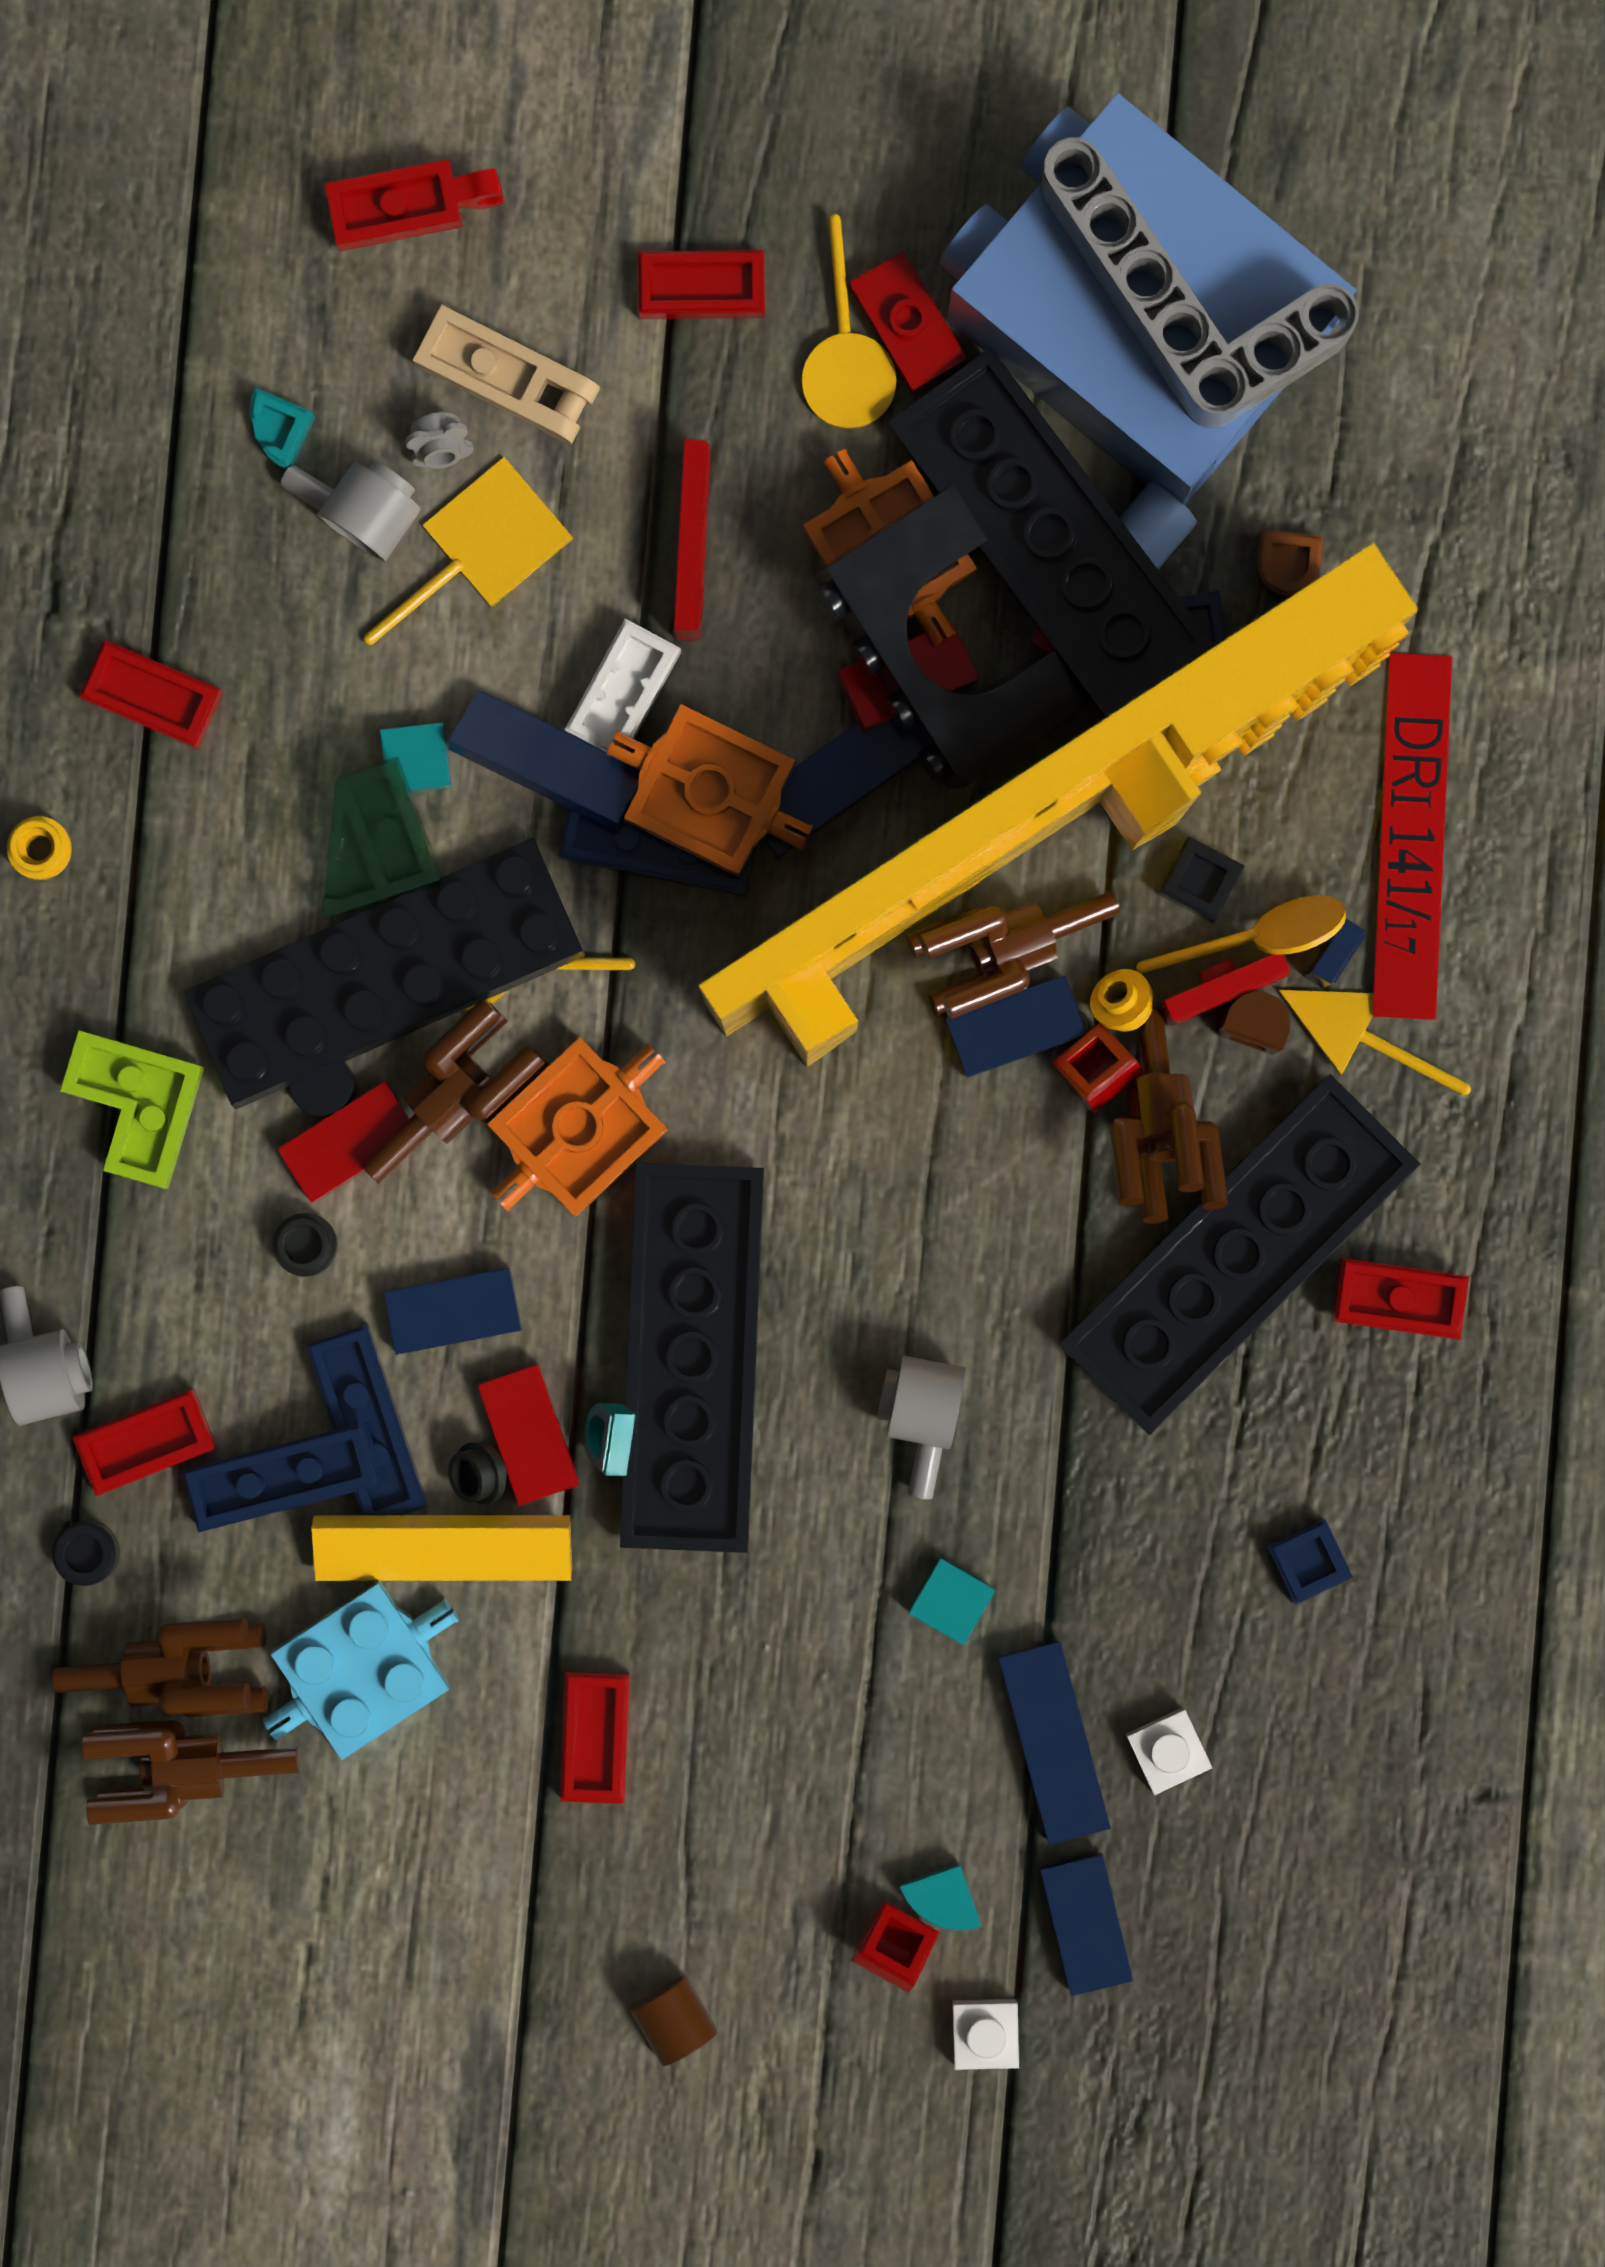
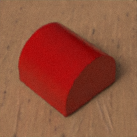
M1100 1023L1051 1062L1067 1086L1093 1114L1097 1113L1137 1080L1136 1078L1144 1074L1138 1061Z
M883 1901L866 1926L854 1950L851 1961L908 1993L915 1986L940 1932L888 1902Z

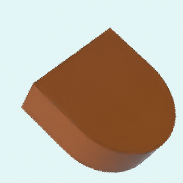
M1261 529L1258 533L1255 574L1260 586L1271 596L1279 599H1289L1315 582L1321 568L1324 536Z

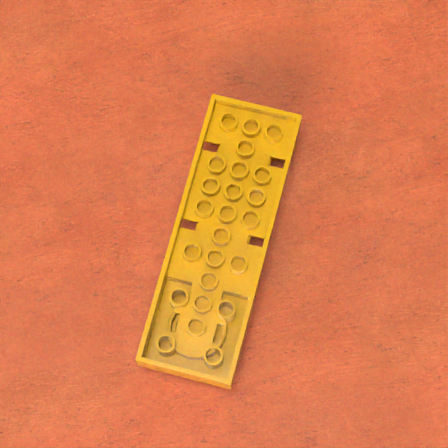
M1372 543L700 984L699 988L706 1007L726 1037L769 1009L807 1067L857 1032L858 1020L832 982V978L905 930L924 920L1099 803H1101L1131 850L1166 832L1179 822L1201 794L1198 786L1222 770L1217 761L1237 748L1242 756L1247 755L1275 735L1274 732L1282 727L1281 723L1290 717V713L1295 721L1302 719L1328 701L1327 697L1332 695L1336 691L1335 688L1344 681L1350 687L1380 667V663L1390 656L1389 653L1400 645L1399 642L1410 634L1405 624L1419 609L1376 545Z

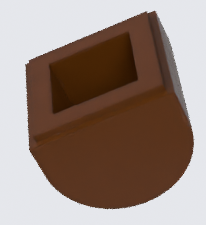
M1251 992L1241 996L1225 1009L1216 1032L1222 1038L1273 1055L1284 1049L1290 1032V1016L1285 1005L1274 995L1266 992Z
M686 1974L629 2008L662 2066L670 2065L702 2047L717 2034V2027Z

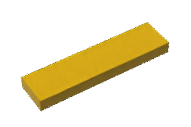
M570 1515L313 1516L311 1532L315 1581H571Z

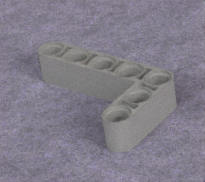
M1065 138L1056 142L1049 149L1041 174V193L1045 202L1187 415L1196 424L1205 428H1220L1231 423L1338 353L1347 343L1358 321V305L1356 300L1347 289L1341 286L1323 284L1311 289L1227 344L1098 149L1091 142L1082 138ZM1074 164L1086 172L1089 180L1079 187H1067L1056 179L1054 171L1062 165ZM1111 218L1122 226L1125 235L1117 241L1105 242L1093 234L1090 225L1097 219ZM1135 272L1150 273L1158 280L1160 291L1152 296L1137 295L1129 288L1126 278ZM1318 308L1332 311L1341 323V330L1333 334H1324L1317 331L1309 320V313ZM1173 325L1184 326L1194 334L1196 346L1187 351L1172 349L1165 342L1163 331ZM1262 344H1273L1279 347L1285 354L1286 366L1278 370H1269L1262 367L1255 358L1254 349ZM1209 379L1220 380L1230 388L1232 401L1223 406L1209 404L1202 398L1199 385Z

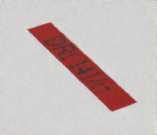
M1389 653L1373 1017L1436 1020L1453 656Z

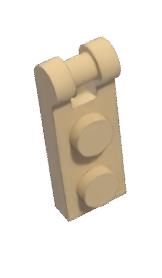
M442 304L413 359L415 367L539 428L550 437L568 445H572L581 428L576 422L584 406H592L601 389L599 385L587 377ZM547 384L563 392L554 410L538 403Z

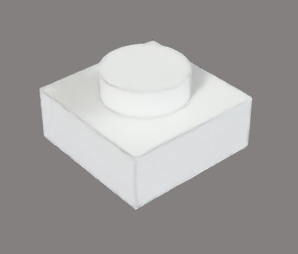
M1183 1707L1125 1734L1154 1795L1212 1769L1189 1716Z
M952 2000L955 2070L1019 2068L1017 2000Z

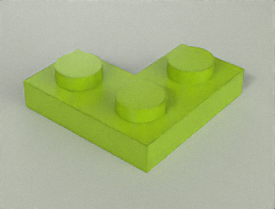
M78 1030L60 1092L121 1109L103 1171L163 1189H169L205 1067Z

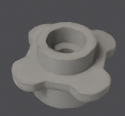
M445 412L432 413L417 419L411 426V434L405 439L406 447L415 452L411 457L413 464L418 467L447 468L456 464L460 459L468 457L474 450L472 442L465 440V437L468 435L466 425L462 424L456 415Z

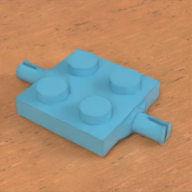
M377 1581L272 1650L271 1656L289 1681L294 1699L262 1718L267 1730L281 1722L272 1728L270 1735L278 1741L282 1736L308 1720L324 1733L340 1759L343 1760L447 1692L450 1684L432 1659L428 1640L455 1622L460 1621L454 1609L448 1612L451 1609V1604L446 1598H443L441 1602L413 1619L410 1614L396 1605L381 1581ZM448 1612L447 1614H445L444 1616H442L441 1618H439V1619L436 1620L435 1622H432V1621H434L435 1619H437L438 1617H440L441 1615H443L444 1613Z

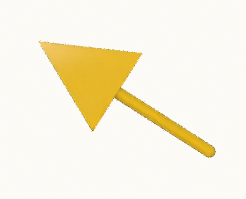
M1278 990L1340 1076H1342L1359 1042H1362L1461 1095H1468L1470 1093L1471 1087L1466 1082L1366 1031L1373 1017L1374 993Z

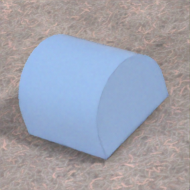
M1153 482L1147 483L1119 517L1158 570L1197 524L1194 515L1179 499Z

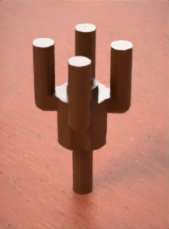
M1111 891L1048 916L1043 914L1036 901H1031L1006 912L997 906L989 908L978 906L906 935V941L914 958L925 955L927 959L968 944L971 959L979 974L928 994L930 1005L937 1018L947 1014L950 1019H954L1025 990L1030 983L1028 971L1058 959L1056 939L1119 915L1120 909Z
M482 998L425 1053L423 1065L429 1074L403 1098L415 1114L361 1165L365 1172L378 1184L432 1132L444 1143L448 1144L473 1119L489 1123L550 1065L539 1052L526 1045L491 1078L471 1058L508 1022L493 1004H489Z
M1152 1008L1147 1021L1139 1027L1145 1075L1136 1078V1082L1127 1087L1130 1117H1118L1110 1126L1118 1204L1121 1206L1141 1204L1142 1219L1147 1224H1156L1168 1220L1162 1162L1175 1161L1179 1191L1194 1192L1200 1190L1202 1207L1204 1209L1215 1210L1228 1205L1218 1127L1211 1121L1196 1120L1191 1080L1189 1076L1182 1073H1170L1163 1011Z
M245 1618L165 1624L159 1628L157 1640L127 1643L124 1657L119 1663L55 1667L52 1675L53 1688L56 1693L124 1688L128 1704L131 1707L159 1705L160 1709L166 1714H183L186 1717L267 1712L269 1695L266 1686L249 1687L248 1683L209 1686L211 1665L207 1653L212 1651L263 1648L266 1645V1628L263 1622L247 1623Z
M175 1720L97 1725L93 1727V1733L83 1734L82 1750L85 1760L141 1756L142 1787L98 1790L97 1798L87 1800L86 1810L89 1825L171 1819L178 1814L179 1809L186 1806L188 1800L223 1798L225 1778L300 1772L298 1747L224 1752L221 1734L185 1736L184 1727Z

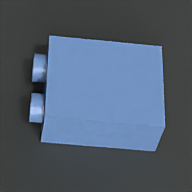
M1117 93L1091 124L1073 109L1066 107L1046 127L1030 148L1020 166L1024 172L1040 185L1009 221L990 205L985 204L971 216L953 238L939 261V265L958 280L951 289L947 321L984 352L991 347L1007 370L1016 379L1145 486L1148 482L1156 483L1186 505L1283 389L1231 423L1220 428H1205L1196 424L1187 415L1045 202L1041 193V174L1049 149L1056 142L1065 138H1082L1091 142L1098 149L1227 344L1315 287L1323 284H1336L1347 289L1353 296L1357 290L1122 95ZM1074 164L1062 165L1054 171L1056 179L1067 187H1079L1089 180L1086 172ZM1100 218L1090 225L1093 234L1105 242L1117 241L1125 235L1122 226L1111 218ZM1135 272L1126 278L1129 288L1137 295L1152 296L1160 291L1158 280L1150 273ZM1318 308L1309 313V320L1312 326L1324 334H1330L1340 322L1338 317L1328 309ZM1173 325L1163 331L1164 340L1172 349L1187 351L1196 346L1194 334L1184 326ZM1262 344L1254 349L1255 358L1262 367L1269 370H1278L1286 366L1285 354L1279 347L1273 344ZM1209 379L1199 385L1202 398L1209 404L1223 406L1232 401L1230 388L1220 380Z

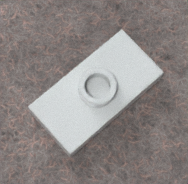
M624 619L569 720L565 732L606 752L610 743L615 744L613 737L618 730L635 739L680 656L681 648Z

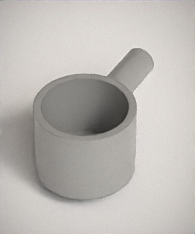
M373 461L369 468L357 462H352L335 489L330 488L296 465L290 466L281 479V486L318 509L317 516L330 528L367 554L384 563L421 511V508L411 499L415 492L413 486L377 461Z
M13 1286L0 1290V1303L8 1343L0 1345V1382L7 1406L16 1424L22 1426L83 1410L85 1407V1393L92 1391L93 1385L89 1362L82 1344L79 1341L72 1343L64 1329L33 1336L24 1287Z
M902 1355L899 1371L886 1369L877 1419L889 1421L887 1437L918 1443L908 1494L919 1499H932L943 1448L950 1449L952 1445L966 1367Z

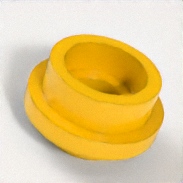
M44 816L26 818L13 828L8 837V859L14 869L27 878L33 880L53 878L65 869L71 858L72 844L69 834L61 824L51 818ZM38 838H47L51 844L50 854L43 860H34L30 854L31 844Z
M1131 969L1116 970L1104 976L1096 984L1090 997L1092 1014L1101 1025L1111 1030L1122 1032L1135 1030L1147 1021L1152 1012L1153 991L1151 985L1141 973ZM1127 993L1121 1001L1114 1003L1119 996Z

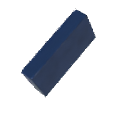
M1066 975L1027 988L957 1018L950 1019L949 1016L945 1017L966 1078L1077 1040L1086 1034Z
M511 1268L384 1292L395 1355L523 1330Z
M1102 1852L1039 1867L1070 1995L1074 1996L1132 1982L1133 1977Z

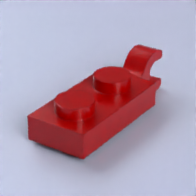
M449 159L325 184L336 246L340 252L462 228L463 222L460 209H486L505 204L501 181L497 176L496 168L479 170L454 177Z

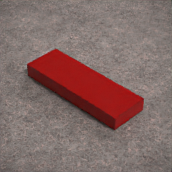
M684 439L674 620L676 640L698 641V637L701 638L711 470V450L707 440Z

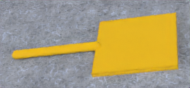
M503 457L422 525L452 562L364 635L363 640L367 645L374 644L460 571L486 602L493 607L572 541L573 537L508 460Z

